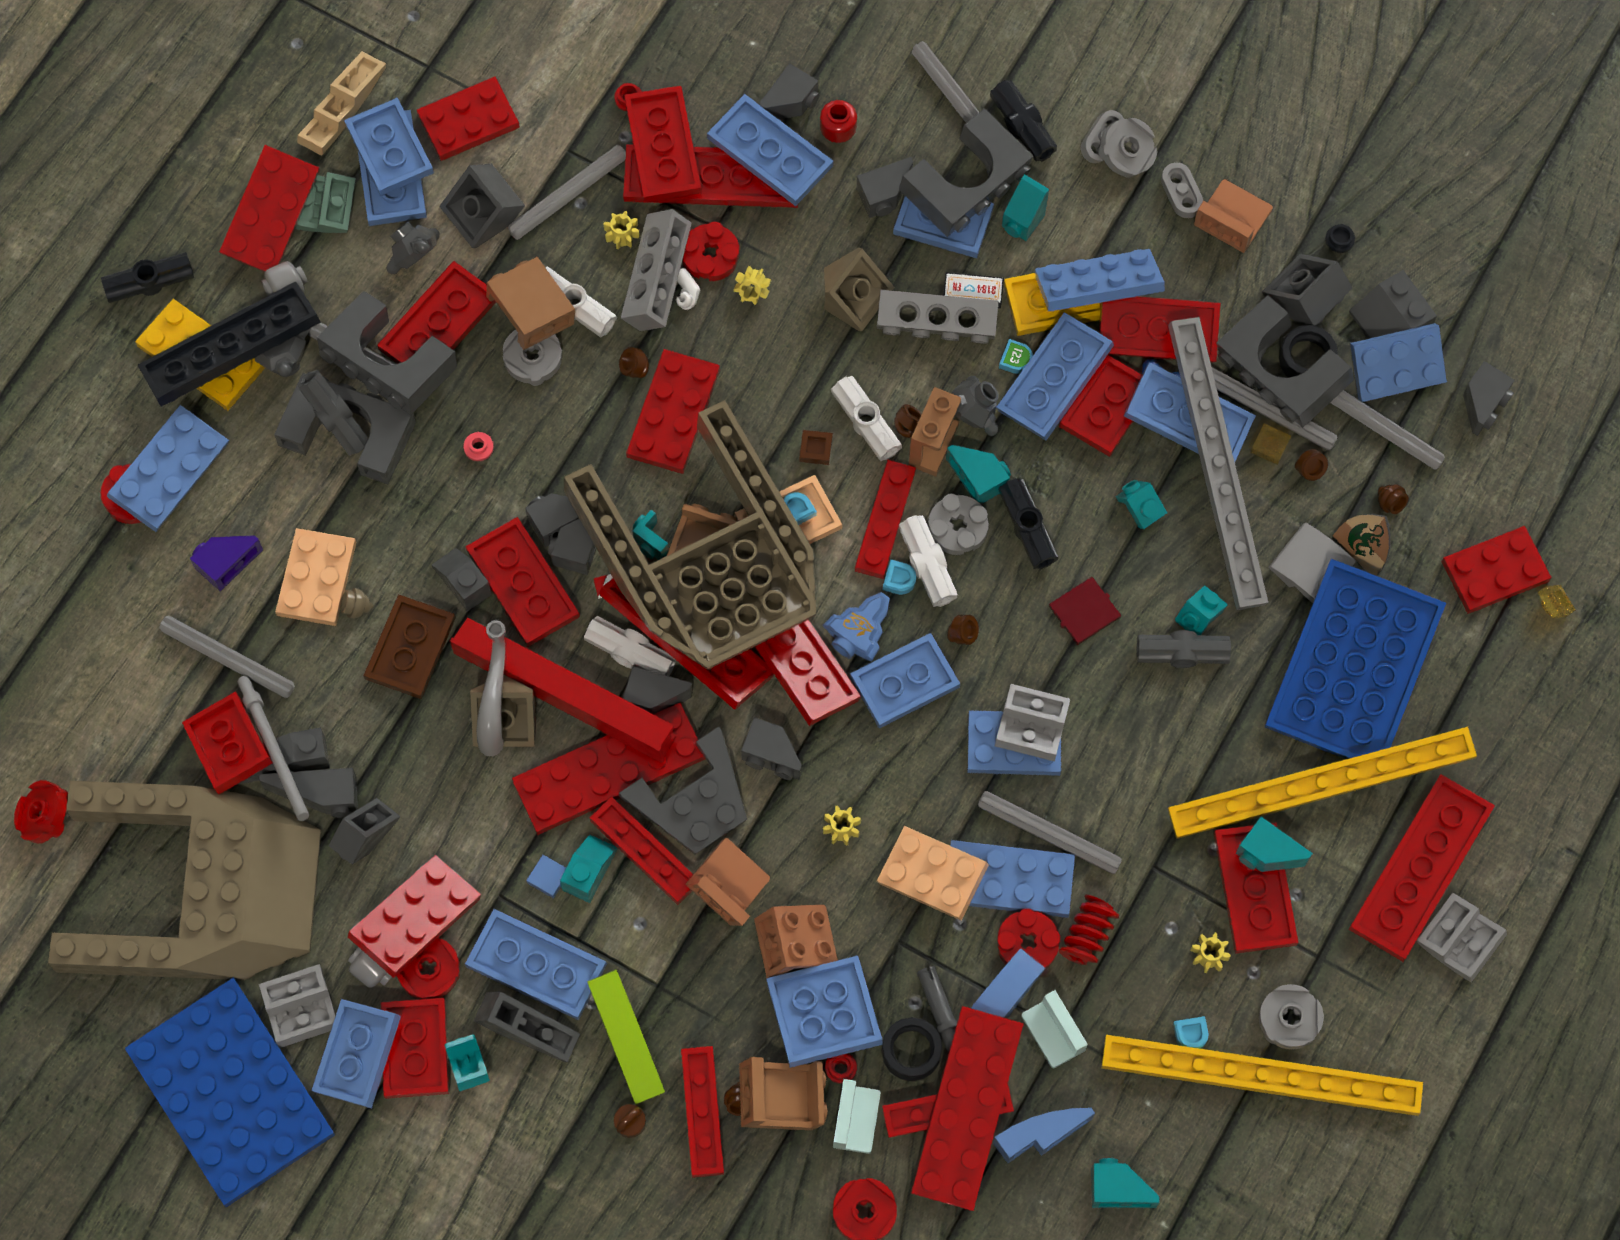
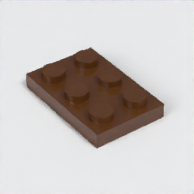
M398 594L363 675L364 679L422 699L455 622V614Z

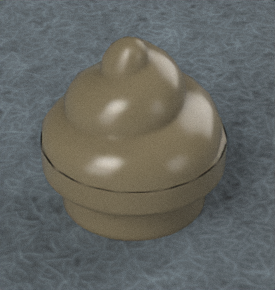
M353 588L352 591L345 590L341 601V613L347 614L348 618H359L363 613H368L374 607L362 590Z

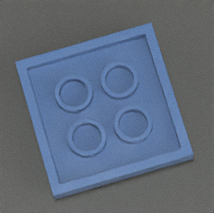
M858 956L766 978L790 1068L883 1045Z

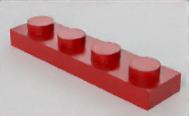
M887 460L855 565V572L884 579L898 534L899 524L901 523L916 474V467Z
M610 797L590 817V822L677 905L692 892L685 884L693 876V873L613 797Z
M713 1046L681 1049L692 1178L724 1175Z
M1008 1084L1000 1114L1014 1111ZM937 1094L881 1106L888 1138L928 1130Z

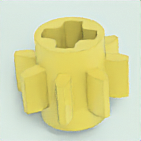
M627 211L617 215L612 213L611 221L604 222V230L607 232L605 234L606 242L613 241L616 244V249H619L620 246L631 248L633 238L640 237L639 230L637 229L638 219H630L627 216Z
M748 266L745 275L738 272L735 278L738 283L733 291L739 292L741 302L752 301L756 305L759 296L764 299L767 298L769 294L767 287H769L771 279L765 278L763 274L764 269L756 270Z
M837 805L832 816L830 814L824 815V820L830 825L823 827V834L831 833L832 844H835L838 840L843 841L847 846L851 836L859 837V831L854 826L861 824V818H853L852 807L845 811L840 810ZM843 821L847 823V827L843 826L841 830L836 828L837 824L840 825Z
M1216 932L1207 939L1201 934L1199 936L1201 946L1195 944L1191 947V951L1197 953L1193 965L1200 963L1204 967V973H1207L1209 968L1213 967L1220 972L1223 968L1220 960L1229 961L1231 957L1229 953L1224 952L1229 942H1221L1217 939ZM1206 949L1209 951L1215 950L1217 952L1215 957L1212 954L1206 956L1204 954Z

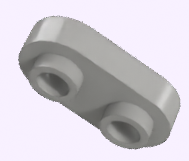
M1109 110L1099 115L1083 139L1081 153L1088 162L1100 163L1104 161L1100 158L1098 149L1101 146L1102 134L1106 129L1105 123L1110 125L1117 120L1124 119L1119 112ZM1091 145L1096 148V153L1092 151Z
M1182 163L1167 165L1163 170L1161 183L1175 213L1183 218L1195 217L1198 208L1203 202V197L1190 169ZM1177 178L1180 180V183H1173L1171 179ZM1190 203L1192 207L1186 208L1182 204Z

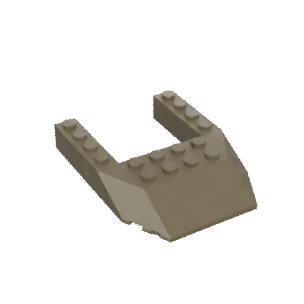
M725 400L698 413L697 429L743 505L748 517L650 565L592 464L564 477V492L622 594L652 633L707 670L816 616L813 549Z
M70 781L66 811L73 821L190 826L179 937L52 933L48 964L56 973L225 980L234 978L235 980H246L265 969L284 964L286 960L310 953L321 830L306 821H299L295 815L257 796L228 791L218 794L215 789L188 785Z

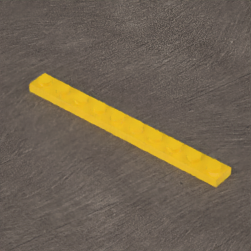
M1465 727L1168 807V812L1176 839L1471 760L1476 758L1477 754L1469 728Z
M1105 1036L1102 1069L1419 1116L1421 1112L1423 1082L1119 1036Z

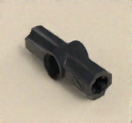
M1004 80L998 83L990 91V97L1004 115L1009 132L1016 139L1020 138L1036 162H1043L1050 158L1057 151V145L1042 125L1041 115L1035 105L1026 102L1012 80Z
M187 252L154 262L148 259L140 260L131 269L101 277V282L108 302L112 303L139 294L155 295L162 290V287L193 279L194 274ZM147 275H154L149 280H142Z
M1023 478L1007 481L999 487V493L1014 524L1015 535L1021 540L1033 569L1048 567L1058 560V555L1042 522V513L1035 507ZM1031 520L1035 523V526L1027 528L1021 522Z

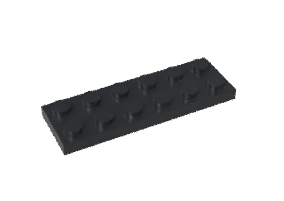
M294 282L138 364V367L159 405L162 407L321 322L297 282Z

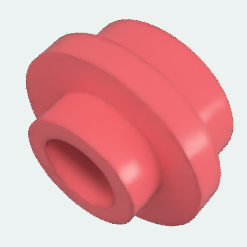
M475 432L465 439L463 448L469 459L484 461L493 453L494 445L489 435L483 432ZM477 442L484 444L480 449H475L473 445Z

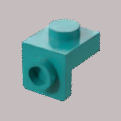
M1133 480L1122 487L1123 492L1116 496L1118 502L1125 503L1140 529H1145L1167 514L1161 500L1149 482Z
M650 510L646 516L643 514L639 516L633 524V538L646 557L649 559L655 557L657 560H660L667 556L669 546L665 540L651 531L657 524V514Z
M1204 586L1186 601L1176 616L1175 621L1185 630L1202 635L1207 626L1224 612L1228 604L1215 592Z
M474 1034L458 1038L444 1045L459 1091L490 1081Z

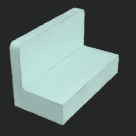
M1056 990L1045 995L1041 1003L1022 1013L1023 1021L1051 1068H1056L1085 1052L1088 1044Z
M843 1080L833 1148L867 1154L871 1153L881 1094L879 1090L857 1087L856 1081Z

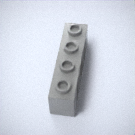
M673 209L650 213L646 217L621 315L622 320L639 331L663 328L667 324L692 222Z
M880 290L877 329H883V334L900 335V331L912 332L913 337L930 338V334L942 335L941 339L949 341H959V336L971 337V342L987 344L989 339H995L999 301ZM912 308L917 316L912 322H905L899 316L901 310ZM933 311H942L946 316L945 322L940 325L931 323L929 315ZM964 313H969L974 316L975 324L972 327L965 328L959 324L958 318Z

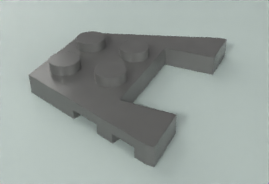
M717 727L695 743L713 770L662 804L659 803L643 778L618 794L622 800L636 808L639 813L653 821L665 833L694 855L747 820L720 727Z

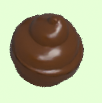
M1394 484L1379 487L1378 502L1384 512L1398 514L1406 507L1409 497L1402 486Z
M740 1082L730 1087L724 1095V1104L727 1107V1111L736 1116H741Z

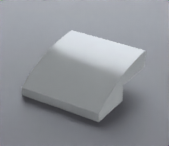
M1303 523L1268 568L1289 588L1295 586L1308 600L1314 603L1330 560L1334 559L1353 566L1356 560L1322 532L1308 523Z
M1011 684L995 746L1055 762L1070 699Z
M1452 893L1418 938L1417 943L1452 971L1472 982L1506 937L1507 931L1481 915L1479 908Z
M320 964L259 984L275 1041L279 1048L331 1031L336 1014Z

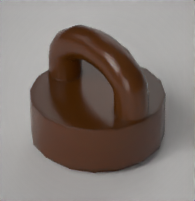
M634 347L625 349L619 360L621 373L627 377L644 378L649 370L648 358L644 351Z
M902 405L894 419L897 432L903 437H912L922 413L911 405Z
M1315 449L1305 451L1295 463V469L1309 481L1320 479L1328 468V460L1325 455Z
M957 615L949 626L947 632L948 640L962 645L974 643L979 633V626L975 617L972 615Z
M632 1104L624 1105L615 1113L614 1126L623 1137H636L645 1129V1114L638 1106Z

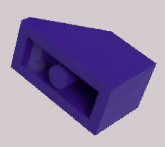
M255 535L211 537L206 543L203 542L194 549L190 560L196 571L216 589L222 591L263 551V548Z

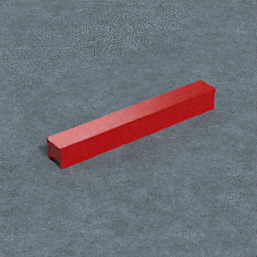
M467 617L457 634L450 640L453 653L488 672L492 653V639L488 637L485 626ZM504 637L505 666L503 675L533 689L534 696L660 763L664 761V756L676 739V735L672 733L675 728L673 724Z

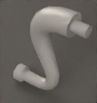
M498 620L489 622L486 627L487 635L492 639V653L479 707L476 729L478 748L481 753L489 757L499 754L504 746L501 724V697L505 666L504 636L506 630L504 624Z

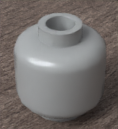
M289 261L267 269L264 273L265 279L261 280L267 296L294 282H297L304 293L303 284L308 282L301 266L295 268Z
M359 947L347 960L351 963L349 972L369 988L375 987L379 982L385 985L392 977Z

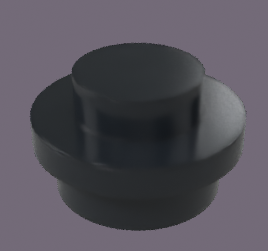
M1338 224L1327 231L1325 241L1332 251L1345 253L1353 247L1355 235L1349 226Z

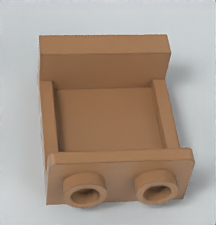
M538 257L530 261H522L514 269L504 274H496L487 282L486 297L489 301L495 300L515 327L518 332L517 342L523 350L574 325L575 308Z
M936 387L933 388L911 437L909 466L916 467V469L935 477L937 476L947 454V447L951 445L959 427V421L954 420V417L960 406L961 397Z
M684 504L682 516L667 556L738 522L737 519L726 513L718 515L708 512L709 510L699 504H692L691 506Z
M750 1057L739 1063L741 1127L812 1131L824 1125L828 1110L824 1102L826 1074L823 1071L821 1061L791 1068L789 1063L764 1062L762 1057Z

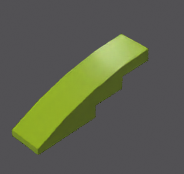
M617 970L588 980L589 989L634 1103L638 1104L665 1093Z

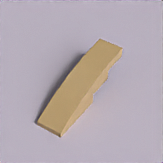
M361 51L330 85V93L314 109V118L298 134L297 143L322 156L345 129L344 120L355 116L385 70L386 63Z

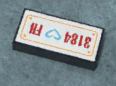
M946 272L943 296L999 301L998 308L1001 309L1004 278Z

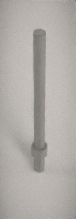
M242 676L237 681L244 696L242 702L246 711L252 714L297 819L304 821L309 817L308 810L263 711L264 703L258 692H255L249 677Z

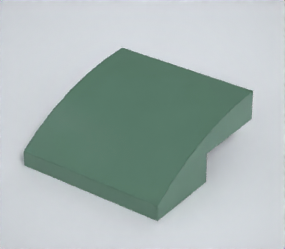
M327 172L325 177L317 175L295 229L323 233H347L356 178Z

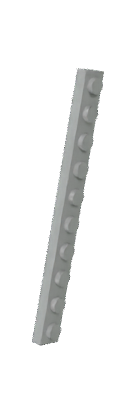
M1200 317L1171 321L1168 327L1236 610L1265 606L1268 603V598Z

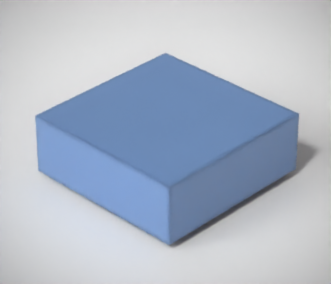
M542 855L526 881L529 885L554 899L561 888L560 879L566 867Z

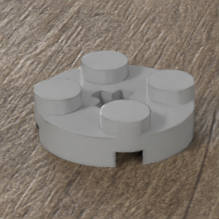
M1137 118L1120 119L1111 123L1103 132L1098 153L1112 171L1126 178H1131L1147 171L1153 165L1157 156V147L1154 148L1153 142L1155 136L1151 128ZM1130 141L1132 143L1131 149L1134 152L1128 153L1124 148V143Z
M514 330L506 338L503 345V361L508 373L516 380L538 386L545 380L550 379L560 368L562 349L555 334L525 350L517 342V330ZM535 349L539 350L537 359H527L528 357L525 353L527 350L531 352Z
M948 494L944 496L941 501L935 504L929 515L928 528L935 544L938 543L942 551L952 555H962L964 552L971 551L972 549L973 551L983 544L988 533L987 510L978 501L965 495ZM962 519L967 527H960L958 531H955L953 529L954 524L951 521Z
M1287 984L1274 989L1273 992L1267 995L1259 1010V1024L1266 1040L1285 1049H1299L1312 1043L1321 1030L1324 1021L1323 1008L1318 999L1316 1000L1309 993V990L1299 985ZM1288 1009H1293L1294 1015H1299L1300 1018L1293 1025L1288 1024V1021L1283 1019V1015L1287 1014Z

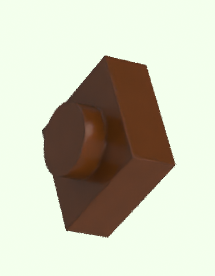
M803 430L799 462L829 465L833 433Z

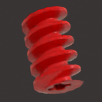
M1088 894L1085 895L1087 902L1082 903L1079 907L1082 913L1074 917L1076 925H1072L1069 928L1072 936H1066L1064 939V944L1067 947L1059 949V953L1063 957L1080 965H1086L1088 962L1098 963V958L1092 953L1093 951L1103 952L1104 948L1097 942L1098 940H1109V937L1102 931L1103 929H1114V925L1108 921V918H1119V914L1113 910L1111 905L1100 898Z

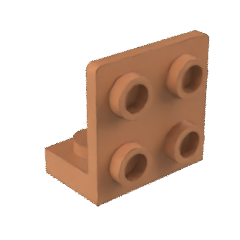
M1223 179L1208 203L1204 200L1197 210L1194 225L1245 253L1272 212L1273 206Z
M724 838L685 885L730 926H743L750 917L745 912L746 908L769 882L770 876L732 841Z
M825 905L776 906L754 918L767 978L785 974L794 968H809L838 961Z

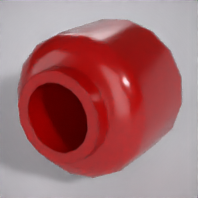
M834 100L823 107L820 114V130L827 140L834 143H843L850 140L856 133L857 113L850 103L843 100Z

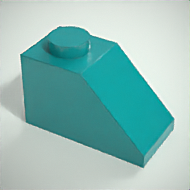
M1024 174L1003 214L1002 227L1010 236L1014 238L1019 237L1024 241L1028 240L1045 216L1049 189Z
M956 445L947 447L946 460L971 497L980 504L1000 494L999 487L1010 481L1011 473L1004 461L999 462L994 454Z
M1260 817L1236 851V854L1240 856L1239 860L1246 867L1253 870L1256 868L1260 872L1305 867L1313 854L1263 817Z
M589 835L574 852L560 879L562 891L591 903L618 848Z
M1103 1158L1099 1159V1163L1093 1164L1091 1168L1092 1208H1157L1159 1195L1126 1163H1118V1159Z

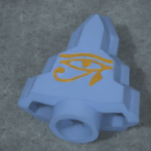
M880 592L867 598L859 608H848L841 615L833 614L823 624V627L834 638V641L831 643L833 648L848 659H851L856 654L872 662L880 649L877 643L883 633L880 624L887 616L890 598Z

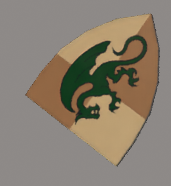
M1370 513L1359 514L1348 519L1338 528L1333 537L1366 572L1378 576L1388 560L1391 547L1387 516Z

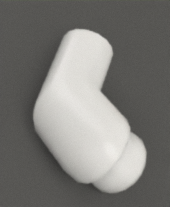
M682 268L677 280L682 290L680 296L676 298V303L682 309L689 310L697 303L700 287L687 269Z

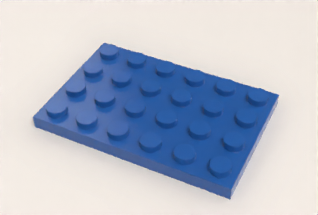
M1331 559L1265 728L1344 759L1390 748L1446 602Z
M234 978L125 1047L128 1055L225 1207H228L335 1136V1133Z

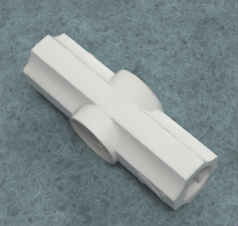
M547 266V271L568 300H580L578 304L573 305L575 308L574 320L580 322L599 337L607 335L613 328L617 316L588 296L582 286L571 284Z
M853 376L844 377L831 388V393L853 422L854 430L863 436L880 461L890 459L902 449V444L880 415L878 405L870 401ZM863 415H869L873 420L864 422L859 418Z
M923 515L907 518L899 524V529L910 552L911 566L915 570L917 578H921L933 607L949 604L957 598L958 594L948 574L944 553L938 543L935 544Z
M599 616L592 619L584 635L586 642L611 654V657L616 662L630 669L636 667L670 676L676 663L672 656L650 644L649 640L639 632L632 629L623 630Z

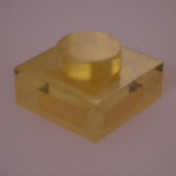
M1264 423L1250 453L1278 465L1291 435Z
M1561 585L1546 586L1538 592L1542 599L1543 609L1552 618L1567 617L1576 611Z

